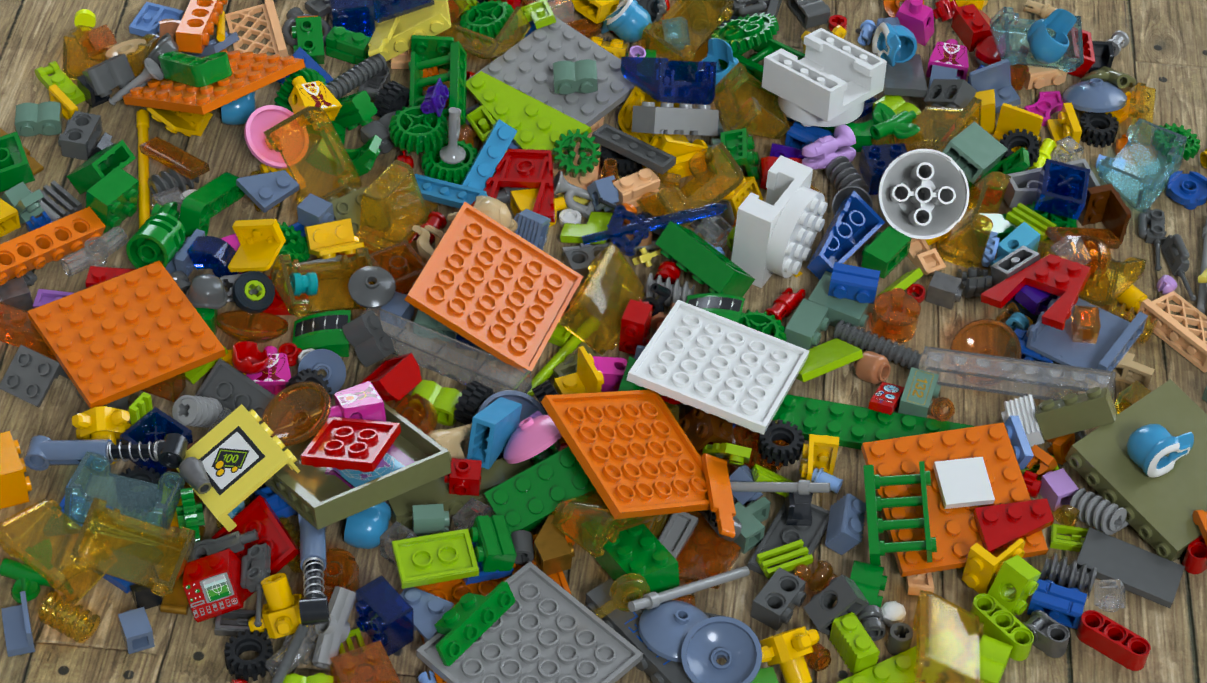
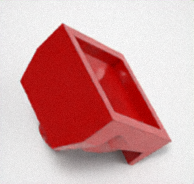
M412 353L385 360L359 384L370 381L382 400L385 402L395 400L397 405L401 406L410 398L408 393L422 381L417 361Z

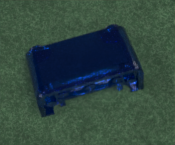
M621 57V73L623 77L657 102L709 105L714 100L717 62L668 61V58Z

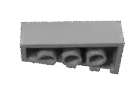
M642 102V106L633 105L632 132L717 136L719 110L711 109V105L698 104V109H694L692 104L679 103V108H674V103H661L660 107H655V102Z
M1080 159L1007 174L1001 189H1003L1002 196L1009 208H1017L1019 203L1025 206L1027 204L1032 205L1034 201L1041 203L1042 200L1045 203L1052 201L1054 205L1060 204L1061 208H1082L1087 188L1100 186L1086 159Z

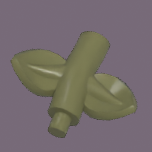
M1107 66L1094 70L1081 78V81L1099 78L1122 89L1126 87L1133 88L1136 85V80L1132 76Z

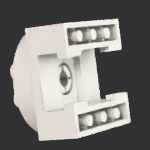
M822 28L804 36V44L806 45L804 58L798 60L796 55L782 48L764 57L762 88L778 96V105L786 117L792 118L806 127H837L853 122L862 114L864 101L882 92L884 88L886 60Z
M782 155L768 170L766 202L760 200L759 195L751 192L737 211L731 261L755 279L752 284L760 288L765 285L773 273L784 278H789L793 274L797 275L803 261H808L811 256V246L817 232H820L824 226L825 219H822L828 206L822 193L810 189L813 169Z

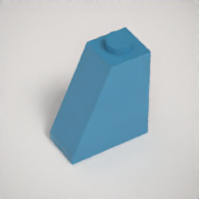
M499 397L476 414L472 420L467 459L482 460V467L490 469L508 443L511 435L519 426L522 404Z

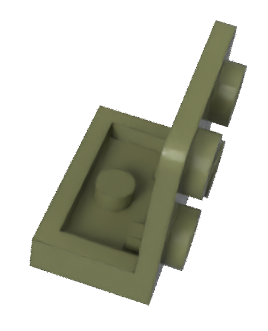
M367 186L361 189L353 188L340 198L335 196L327 200L333 204L335 221L351 218L355 240L381 230L386 225Z

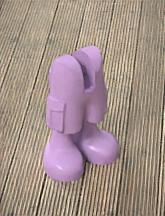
M845 124L839 125L834 130V137L831 135L825 136L803 147L802 155L806 156V158L802 159V164L817 170L827 168L832 160L840 156H846L849 162H852L856 156V150L850 147L856 144V138L852 129Z

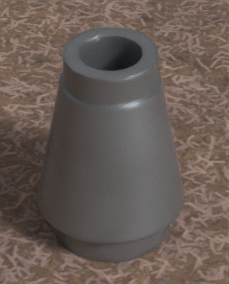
M195 457L186 458L181 462L179 466L180 476L199 494L207 493L212 485L203 462Z

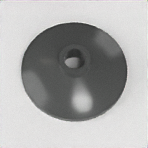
M367 266L358 269L353 273L348 283V291L351 298L358 305L366 308H379L386 305L392 300L396 290L393 276L387 270L377 266ZM368 282H375L376 284L371 285Z

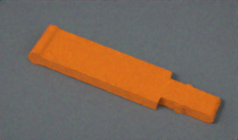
M703 453L701 461L704 468L710 509L716 514L719 534L734 538L733 517L736 515L727 460Z

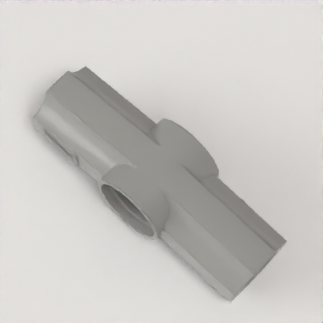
M335 586L328 604L330 623L317 624L314 628L316 634H318V639L312 660L313 666L328 670L335 669L340 645L347 639L350 633L348 619L357 597L355 592Z

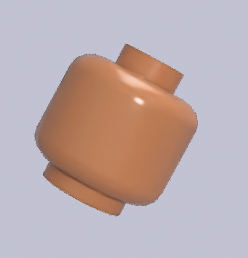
M865 351L863 357L854 363L856 376L860 380L874 385L887 380L891 372L888 358L873 351Z

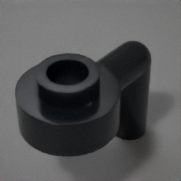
M658 283L651 285V291L659 295L656 298L648 297L643 300L649 301V304L653 305V309L655 308L652 317L659 312H664L663 303L671 296V290Z

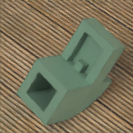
M24 182L5 191L0 197L18 210L19 220L22 224L29 221L31 216L36 217L44 212L39 204L44 195L39 189L31 193Z
M765 496L757 501L750 502L746 508L739 501L734 505L735 516L741 522L742 529L738 538L731 542L743 554L758 546L764 537L765 526L761 522L768 519L771 502Z

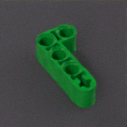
M177 51L163 53L158 56L165 79L194 87L207 86L233 74L227 52L214 53L204 58Z
M225 172L185 197L181 204L179 221L185 228L186 237H191L194 231L199 229L205 231L206 238L209 231L210 218L245 195L236 185V179L240 177Z

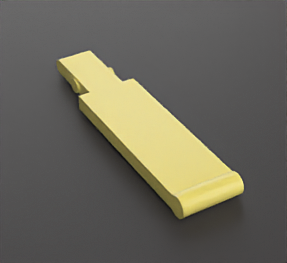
M397 15L377 23L368 44V55L370 57L382 53L385 44L390 42L399 22Z

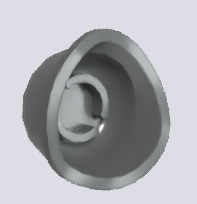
M166 33L158 40L147 58L154 60L161 68L158 56L171 51L179 52V46L172 39L171 35Z
M211 274L196 276L186 292V297L194 308L220 309L226 305L228 300L222 280Z

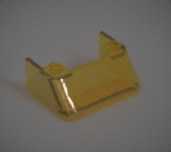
M448 0L451 28L436 36L453 37L454 42L459 41L467 54L481 59H492L503 55L520 42L531 26L521 7L517 6L494 39L461 27V20L458 18L468 3L466 0Z

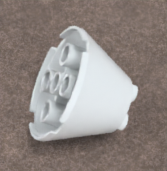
M933 149L912 150L897 157L886 168L879 184V205L887 222L904 235L914 239L940 237L953 229L963 218L969 202L968 181L963 170L950 156Z

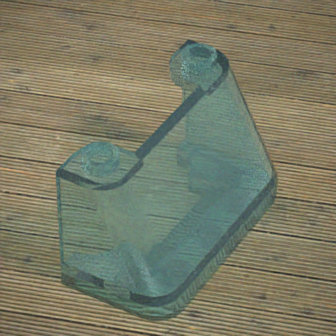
M1003 7L990 20V31L1001 61L1008 59L1010 65L1020 64L1063 69L1065 72H1073L1084 63L1081 16H1075L1077 21L1068 32L1069 47L1061 59L1051 64L1038 62L1030 51L1027 31L1037 20L1019 18V13H1014V9L1010 7ZM1046 29L1051 37L1055 34L1054 30Z
M1139 118L1127 130V144L1114 159L1106 157L1104 160L1101 159L1098 163L1097 171L1099 172L1098 176L1106 184L1111 183L1127 203L1135 210L1145 213L1167 187L1169 177L1179 171L1187 137Z
M87 451L65 487V523L76 531L147 548H160L167 537L176 506L181 497L180 489L184 488L185 480L180 476V473L169 471L161 475L158 484L112 474L110 462L106 457Z

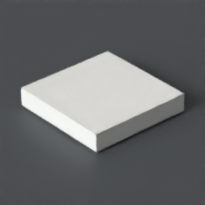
M983 457L934 462L933 468L944 509L994 503L995 498Z

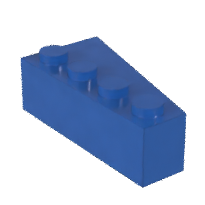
M853 191L838 208L807 268L819 280L825 271L832 273L835 262L843 264L885 221Z

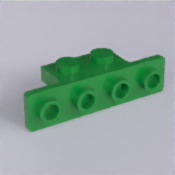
M502 581L487 596L467 593L460 598L459 602L452 609L444 613L442 618L434 625L439 634L445 635L436 644L438 654L445 666H451L515 603L516 600L507 582Z

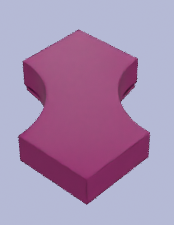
M1060 91L1039 92L1038 101L1033 105L1025 106L1024 110L1043 116L1042 126H1047V120L1050 119L1053 113L1062 110L1064 102Z

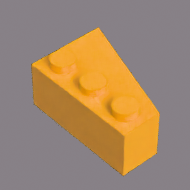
M10 431L0 433V509L30 502L28 491H32L30 478L24 475L27 472L23 457L19 458L18 455L21 454L18 440H13Z

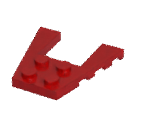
M508 149L497 165L494 176L489 177L484 191L487 192L488 196L497 198L500 187L539 188L533 212L551 219L550 222L555 223L552 151Z
M1048 254L981 294V302L1001 309L1025 285L1060 296L1042 315V324L1063 331L1065 322L1071 315L1072 307L1076 305L1080 291H1083L1090 276V267L1057 255Z

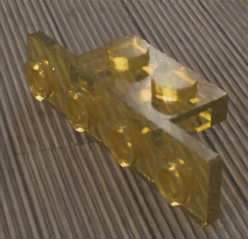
M1137 83L1134 91H1131L1129 103L1133 104H1130L1128 117H1131L1129 143L1150 146L1156 89L1146 87L1144 83Z

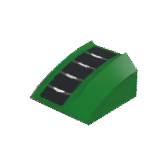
M703 293L688 295L686 303L738 323L745 298L728 294Z
M352 310L326 311L294 321L292 343L302 350L310 348L315 350L328 349L340 357H349L350 342L347 340L342 326L352 320Z

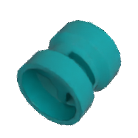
M298 272L291 273L289 276L291 296H300L303 293L308 296H315L318 292L317 274L315 272H307L305 275H301Z

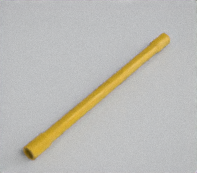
M145 109L138 110L136 113L139 229L150 217V188L148 185L150 118L149 112Z

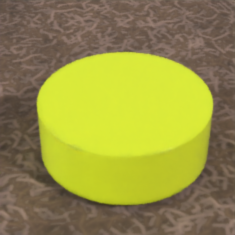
M88 9L79 10L74 16V24L79 30L89 31L95 27L96 16Z

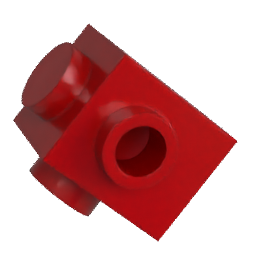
M452 458L451 473L445 475L444 483H449V494L479 496L482 460Z

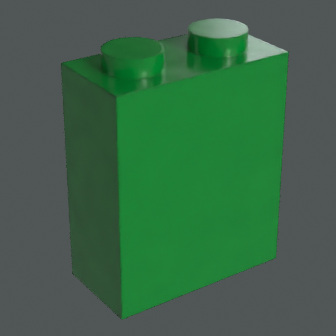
M121 140L94 154L71 172L67 178L81 195L117 166L123 169L136 157L125 142Z

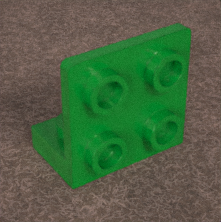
M412 35L411 52L415 51L422 61L445 56L450 52L451 43L454 42V38ZM450 63L437 66V68L450 69Z
M747 128L721 132V165L723 169L745 165L748 177L754 176L757 182V180H760L759 169L756 167V165L760 164L758 152L753 151L755 149L753 136L748 135Z

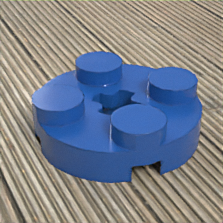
M1177 171L1168 179L1166 196L1189 210H1194L1196 206L1205 204L1207 201V178L1194 171H1190L1189 174H1182L1183 171Z

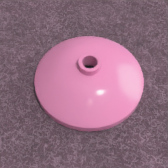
M266 105L256 109L246 121L244 128L246 144L251 153L263 164L273 168L285 169L296 165L305 156L309 145L308 133L305 126H299L294 113L277 105Z
M541 415L533 419L528 417L519 423V428L511 435L504 449L503 458L508 464L523 462L543 452L562 436L549 415Z

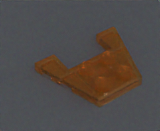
M698 511L686 512L698 517V524L693 531V535L676 559L679 565V579L686 580V584L730 571L740 555L741 547L734 541L730 542L719 537ZM717 585V586H714V587H711V588L718 589V588L720 587V585Z

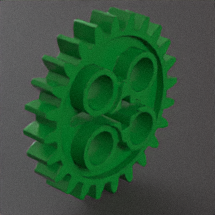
M755 13L752 16L747 14L743 18L740 16L736 20L731 19L730 22L723 23L724 26L717 27L718 30L713 31L714 34L711 36L712 38L722 39L729 43L733 53H735L737 50L744 51L745 48L752 49V46H760L761 43H766L767 39H772L773 35H777L779 25L777 18L774 15L771 16L770 13L766 15L765 13L760 15Z

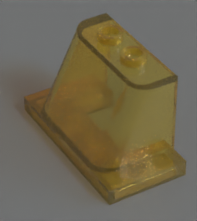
M740 62L710 91L716 110H719V119L724 132L747 128L748 135L779 139L791 129L785 113L778 105V96L762 88V82L749 74L746 67Z
M973 97L966 108L927 106L912 122L920 127V131L912 137L899 141L897 157L916 149H933L943 152L950 140L974 121L978 125L981 124L982 100Z
M396 159L362 193L360 230L354 235L355 241L363 242L365 248L392 259L405 248L410 238L414 235L415 231L411 230L413 225L420 226L425 224L428 220V215L432 211L438 212L437 204L424 200L412 167L409 164Z

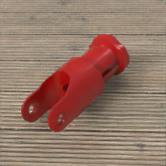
M432 211L428 215L427 222L420 225V227L424 228L425 225H431L440 230L445 228L447 221L441 213ZM417 232L410 238L406 248L412 241H417L420 236ZM430 233L429 242L432 245L435 241V235Z
M788 287L774 300L773 306L765 310L767 315H775V319L782 322V319L789 316L805 298V290L800 289L797 293L793 294L792 288Z

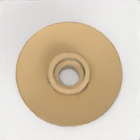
M145 39L127 40L108 49L105 56L109 59L118 54H125L128 62L136 59L135 55L139 54L147 46V42Z

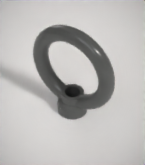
M294 7L288 11L286 15L288 20L282 26L284 40L292 47L297 45V39H292L290 33L291 27L295 26V18L316 16L304 14L299 7ZM321 18L322 30L324 32L323 44L325 47L326 36L331 31V27Z

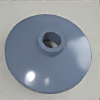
M316 349L309 352L302 358L298 366V373L307 368H310L311 371L325 370L327 375L322 379L323 381L328 380L329 384H327V387H331L332 391L329 394L332 395L340 390L346 379V367L343 360L338 354L328 349ZM305 387L306 392L311 394V392Z

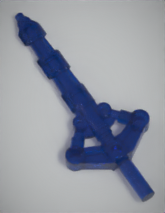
M711 203L705 205V207L685 209L676 213L647 219L642 214L634 215L633 212L627 211L625 206L618 205L615 207L611 220L607 225L608 230L582 236L583 245L610 239L611 243L621 249L625 255L633 256L636 254V248L641 243V240L648 238L650 231L666 228L670 221L677 224H685L707 216L708 218L718 216L724 210H728L727 204ZM624 219L630 220V224L623 226ZM633 234L634 238L630 241L625 235Z

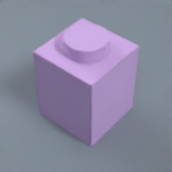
M1062 468L1042 475V485L1039 494L1043 499L1047 498L1051 510L1056 512L1069 507L1073 495L1079 488Z

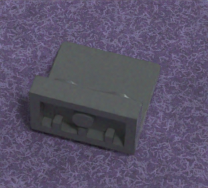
M20 345L0 383V389L36 407H40L54 379H58L59 375L67 379L69 377L58 362Z

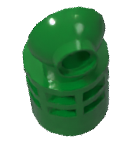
M172 201L164 205L157 203L150 217L128 241L126 252L130 262L137 269L159 260L166 267L183 247L186 231L178 220L180 213L177 211V202Z

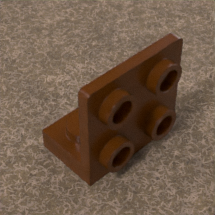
M1111 183L1087 188L1078 221L1082 226L1102 222L1116 244H1122L1129 219L1131 218L1129 207L1125 205L1119 192L1115 190Z

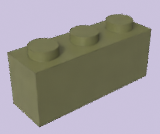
M1093 387L1087 390L1086 393L1078 395L1071 393L1064 396L1063 399L1056 401L1052 399L1045 400L1037 406L1035 412L1044 441L1114 423L1117 415L1108 387Z

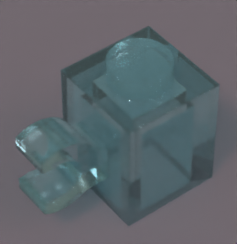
M684 17L662 20L664 40L667 47L676 51L690 45L688 22Z

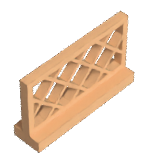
M265 0L264 4L225 14L230 33H238L240 30L246 32L242 37L238 36V42L233 43L234 51L239 50L240 53H245L259 48L262 50L258 54L271 52L279 54L280 57L289 56L273 0ZM264 12L259 18L253 16L256 13ZM238 18L242 19L239 23L231 21ZM248 21L254 22L251 27L244 26ZM260 25L266 26L263 31L257 30ZM252 34L258 36L254 41L248 39ZM264 38L270 40L266 45L260 43ZM243 44L250 45L246 50L240 49Z
M1175 291L1154 301L1149 299L1142 301L1138 313L1140 311L1148 315L1145 327L1202 372L1206 373L1207 341L1205 338H1207V331H1204V328H1207V316ZM1173 300L1178 305L1169 304V301ZM1170 311L1178 312L1181 316L1171 314ZM1186 314L1192 315V316H1194L1196 319L1186 317ZM1188 325L1198 326V329L1189 328Z

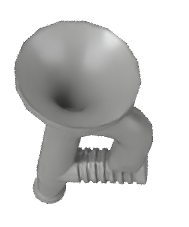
M146 58L142 73L120 89L112 98L110 97L109 102L115 105L123 99L122 96L130 93L132 88L144 87L152 79L162 80L164 76L159 65L151 58Z
M455 107L449 108L448 145L440 150L441 160L448 164L460 163L466 157L464 148L457 144L462 112L459 108Z
M558 171L554 178V195L566 192L564 199L568 208L582 213L583 217L589 219L591 212H594L595 208L588 190L570 184L564 178L563 172ZM579 196L590 201L586 206L574 201L573 197Z

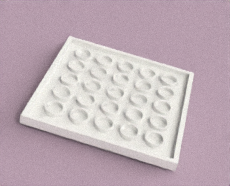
M677 300L628 372L627 381L764 435L806 362L810 351Z

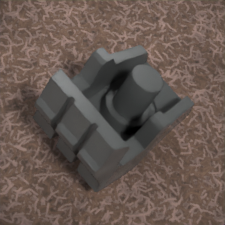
M969 267L968 272H962L961 269L957 270L956 276L962 279L960 288L963 289L962 295L965 298L979 297L983 292L992 288V276H988L987 269L982 270L980 267Z

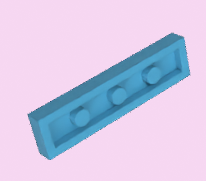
M498 119L461 185L484 191L487 180L493 176L497 165L506 153L517 130Z
M415 174L403 188L408 196L459 209L464 202L471 205L475 201L476 196H488L487 192L419 174Z

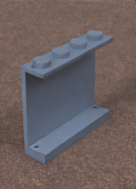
M1058 296L1057 299L1053 298L1050 301L1047 310L1060 298V296ZM1078 298L1076 305L1072 307L1069 319L1065 322L1063 331L1042 324V315L1045 313L1042 311L1036 324H1031L1027 330L1026 337H1028L1026 348L1103 384L1143 333L1148 315L1139 311L1132 322H1129Z

